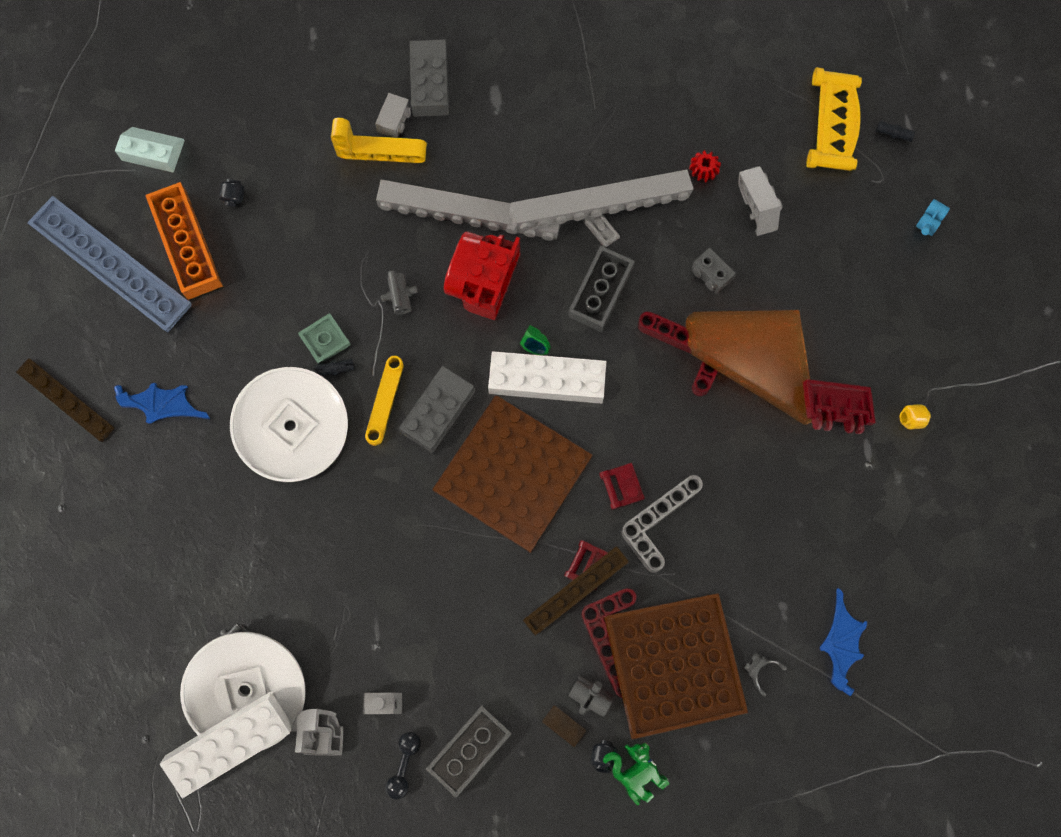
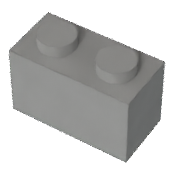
M388 93L375 123L378 133L393 138H398L399 134L403 133L405 128L404 122L406 118L410 117L412 111L409 99Z

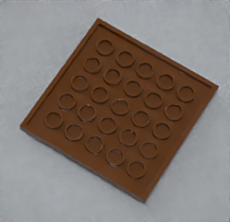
M495 395L432 490L531 553L593 455Z
M719 593L604 617L632 739L748 713Z

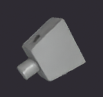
M364 693L363 714H402V693Z

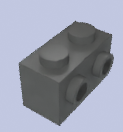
M708 248L693 262L691 268L694 275L701 278L707 288L715 291L717 294L734 279L736 274L711 248Z

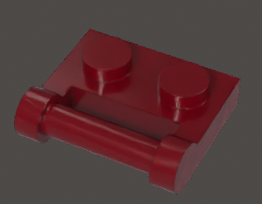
M632 463L599 473L611 501V510H616L645 499ZM612 476L616 477L623 497L621 501H618L610 478Z
M580 540L576 556L564 576L570 580H574L579 576L576 575V572L586 551H590L592 554L584 571L608 552Z

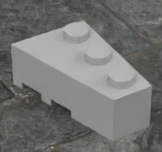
M760 166L739 172L738 185L745 204H749L752 210L750 218L756 221L757 229L755 232L757 236L778 230L782 203L780 199H777L774 187L770 186L767 174L763 173Z

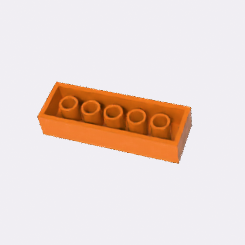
M179 182L145 195L181 293L186 299L189 300L223 287L191 201L182 183Z

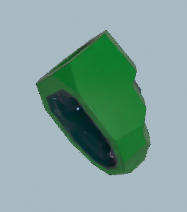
M531 325L520 341V345L525 350L535 355H547L551 349L546 336L539 329Z

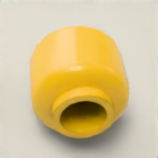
M922 404L907 405L900 413L902 425L909 430L925 428L931 418L930 412Z

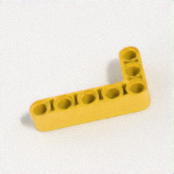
M333 119L331 140L336 154L340 158L408 163L425 162L427 143L424 140L354 136L350 122L347 119Z

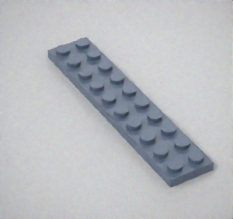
M54 196L28 221L32 228L168 333L192 306L187 299Z

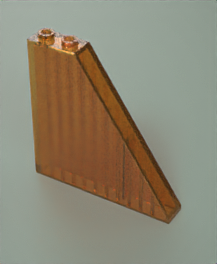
M799 310L693 312L687 317L688 345L693 356L804 425L812 423V419H807L803 381L810 380Z

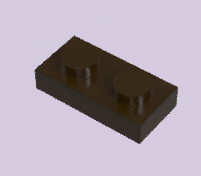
M555 705L542 721L573 747L576 746L586 732L583 727Z

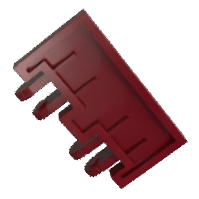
M809 379L803 381L807 419H812V426L815 430H820L823 427L825 431H830L833 426L832 422L835 421L843 422L847 433H852L855 428L856 434H862L864 432V425L876 423L871 387Z

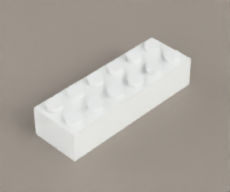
M492 351L488 386L489 394L602 404L606 361Z
M269 692L165 755L160 766L180 796L184 798L290 734L292 723L272 692Z

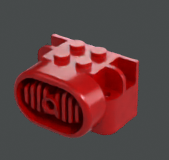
M469 231L464 232L457 244L446 273L444 293L461 299L467 311L496 320L520 257V238L516 237L515 242L504 239V235L501 234L498 237L494 235L484 237Z

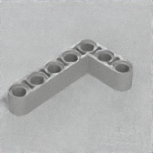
M689 476L623 526L621 532L624 540L649 572H659L663 568L665 560L645 532L698 494L703 486L702 480L698 476ZM688 482H695L697 489H690ZM673 493H679L682 496V501H675L672 496ZM657 505H665L667 512H659ZM644 515L649 516L651 523L644 524L641 517ZM633 527L636 530V535L629 536L626 533V528ZM638 543H646L648 550L646 552L640 551ZM650 559H658L660 566L658 568L652 567Z

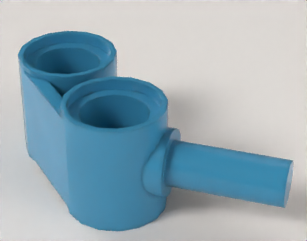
M933 199L916 227L922 230L923 235L928 234L932 236L950 208Z

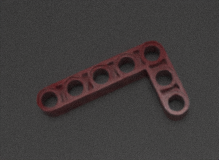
M652 312L642 313L638 321V329L642 333L704 359L692 385V391L696 396L706 395L726 354L724 344ZM649 320L651 325H644L642 321ZM666 327L669 332L662 333L659 328ZM677 335H684L686 340H679ZM694 343H702L703 348H697ZM712 350H718L721 355L715 356ZM710 366L714 372L709 373L704 367ZM697 383H704L706 389L698 388Z
M628 588L587 605L581 613L584 625L612 688L619 698H622V694L618 690V676H613L610 673V667L615 664L613 654L610 657H605L602 654L604 646L611 647L607 627L603 619H605V616L623 611L635 603L636 594ZM622 594H630L632 597L631 603H624L621 599ZM604 602H612L614 605L613 611H606L603 608ZM588 609L594 610L596 618L593 620L587 619L585 611ZM595 628L603 629L604 636L599 639L594 636L593 631Z

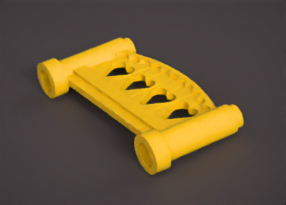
M816 67L814 69L812 86L820 87L817 148L816 150H809L807 156L808 168H816L818 166L848 171L856 169L857 159L852 157L860 131V104L856 88H860L862 77L824 71V68ZM846 91L848 93L846 97L848 102L843 103L834 94ZM845 107L847 109L845 113L847 118L842 119L832 111ZM840 123L845 124L846 128L844 131L846 135H840L831 127ZM843 140L845 142L843 146L845 152L838 151L831 143Z

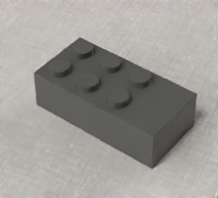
M446 40L410 41L411 108L413 117L449 115Z
M600 246L568 311V317L599 332H603L633 270L635 261Z
M442 366L399 427L401 434L433 454L475 393L474 385Z
M481 705L426 770L457 798L512 733Z

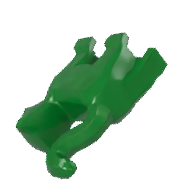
M647 743L635 744L632 747L625 745L629 755L637 763L623 773L621 772V756L615 752L605 755L603 762L614 761L612 772L614 777L625 787L627 794L637 806L640 804L641 799L648 803L654 798L650 790H645L644 788L647 783L652 781L662 790L670 784L663 774L659 775L656 764L650 758V747Z

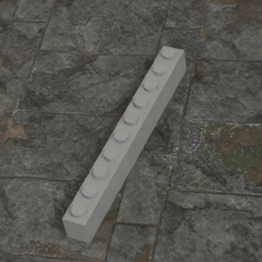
M682 170L512 202L509 213L514 231H527L533 227L543 228L553 223L563 224L569 220L579 221L590 216L595 218L605 213L615 214L626 209L631 211L641 206L651 207L657 203L667 204L672 200L683 201L689 198L693 191V186L688 170Z
M387 180L380 181L376 197L378 207L385 211L397 210L402 214L413 213L419 217L429 216L440 221L451 220L456 224L467 223L473 227L483 226L494 231L499 229L505 230L510 234L521 233L527 237L538 236L548 241L557 240L560 224L553 223L543 228L533 227L527 231H514L509 213L511 203Z

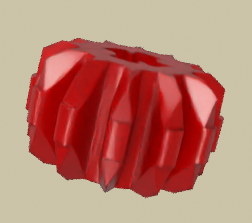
M705 150L702 154L697 152L690 161L689 169L693 171L692 177L698 176L697 180L700 181L702 178L705 183L708 181V178L713 181L715 175H718L720 172L721 162H718V156L713 157V152L707 154Z

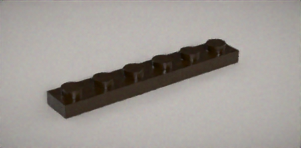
M30 358L16 371L17 374L100 442H103L114 429L111 424Z
M618 546L614 547L523 619V621L536 636L625 566L629 560Z

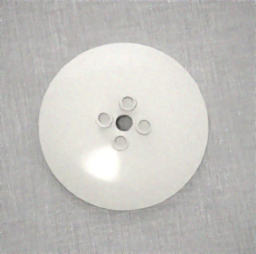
M297 367L273 369L254 378L238 395L230 417L232 442L242 461L257 474L279 482L303 481L323 472L339 456L345 444L348 431L347 412L338 391L319 374ZM294 421L296 424L295 429L292 431L286 430V422Z
M235 632L210 641L194 655L183 675L180 695L184 715L194 732L200 735L269 692H272L293 725L295 718L303 710L306 689L302 670L295 657L286 647L262 634ZM247 685L250 688V693L242 694L239 687ZM281 738L280 740H278V741H276L275 743L271 744V745L268 746L267 748H269V747H271V746L277 744V743L280 742L283 738Z

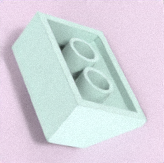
M131 127L120 135L115 152L122 161L174 173L185 140Z

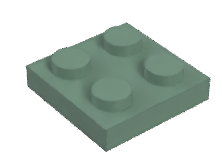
M330 313L298 333L318 365L351 345Z

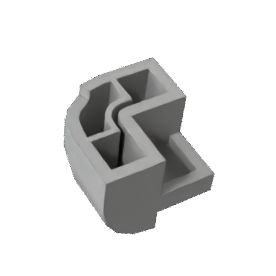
M321 709L302 711L295 718L291 732H297L295 753L315 756L342 755L343 726L339 725L338 719L335 717L336 713Z

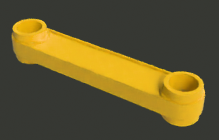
M398 356L389 357L385 364L365 434L367 442L372 446L382 443L404 367L402 359ZM393 362L400 363L397 368L390 367ZM378 433V439L370 440L371 434Z

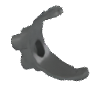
M755 653L751 658L753 660L752 663L748 662L744 668L749 672L748 675L753 678L756 689L765 697L767 694L760 688L757 680L760 668L767 663H773L784 671L787 668L775 660H768L764 656L760 657Z

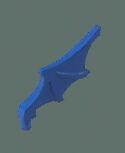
M152 383L147 390L135 395L123 392L121 385L114 387L115 397L122 408L140 409L145 413L146 423L148 424L170 417L210 419L206 412L198 411L189 404L185 396V390L188 388L186 385H180L171 390H164L158 388L156 383Z
M837 588L833 623L827 638L819 649L820 651H825L831 657L833 664L831 683L838 690L851 696L854 689L847 685L846 674L851 665L864 656L859 651V639L866 629L867 621L859 622L848 613L843 601V592Z

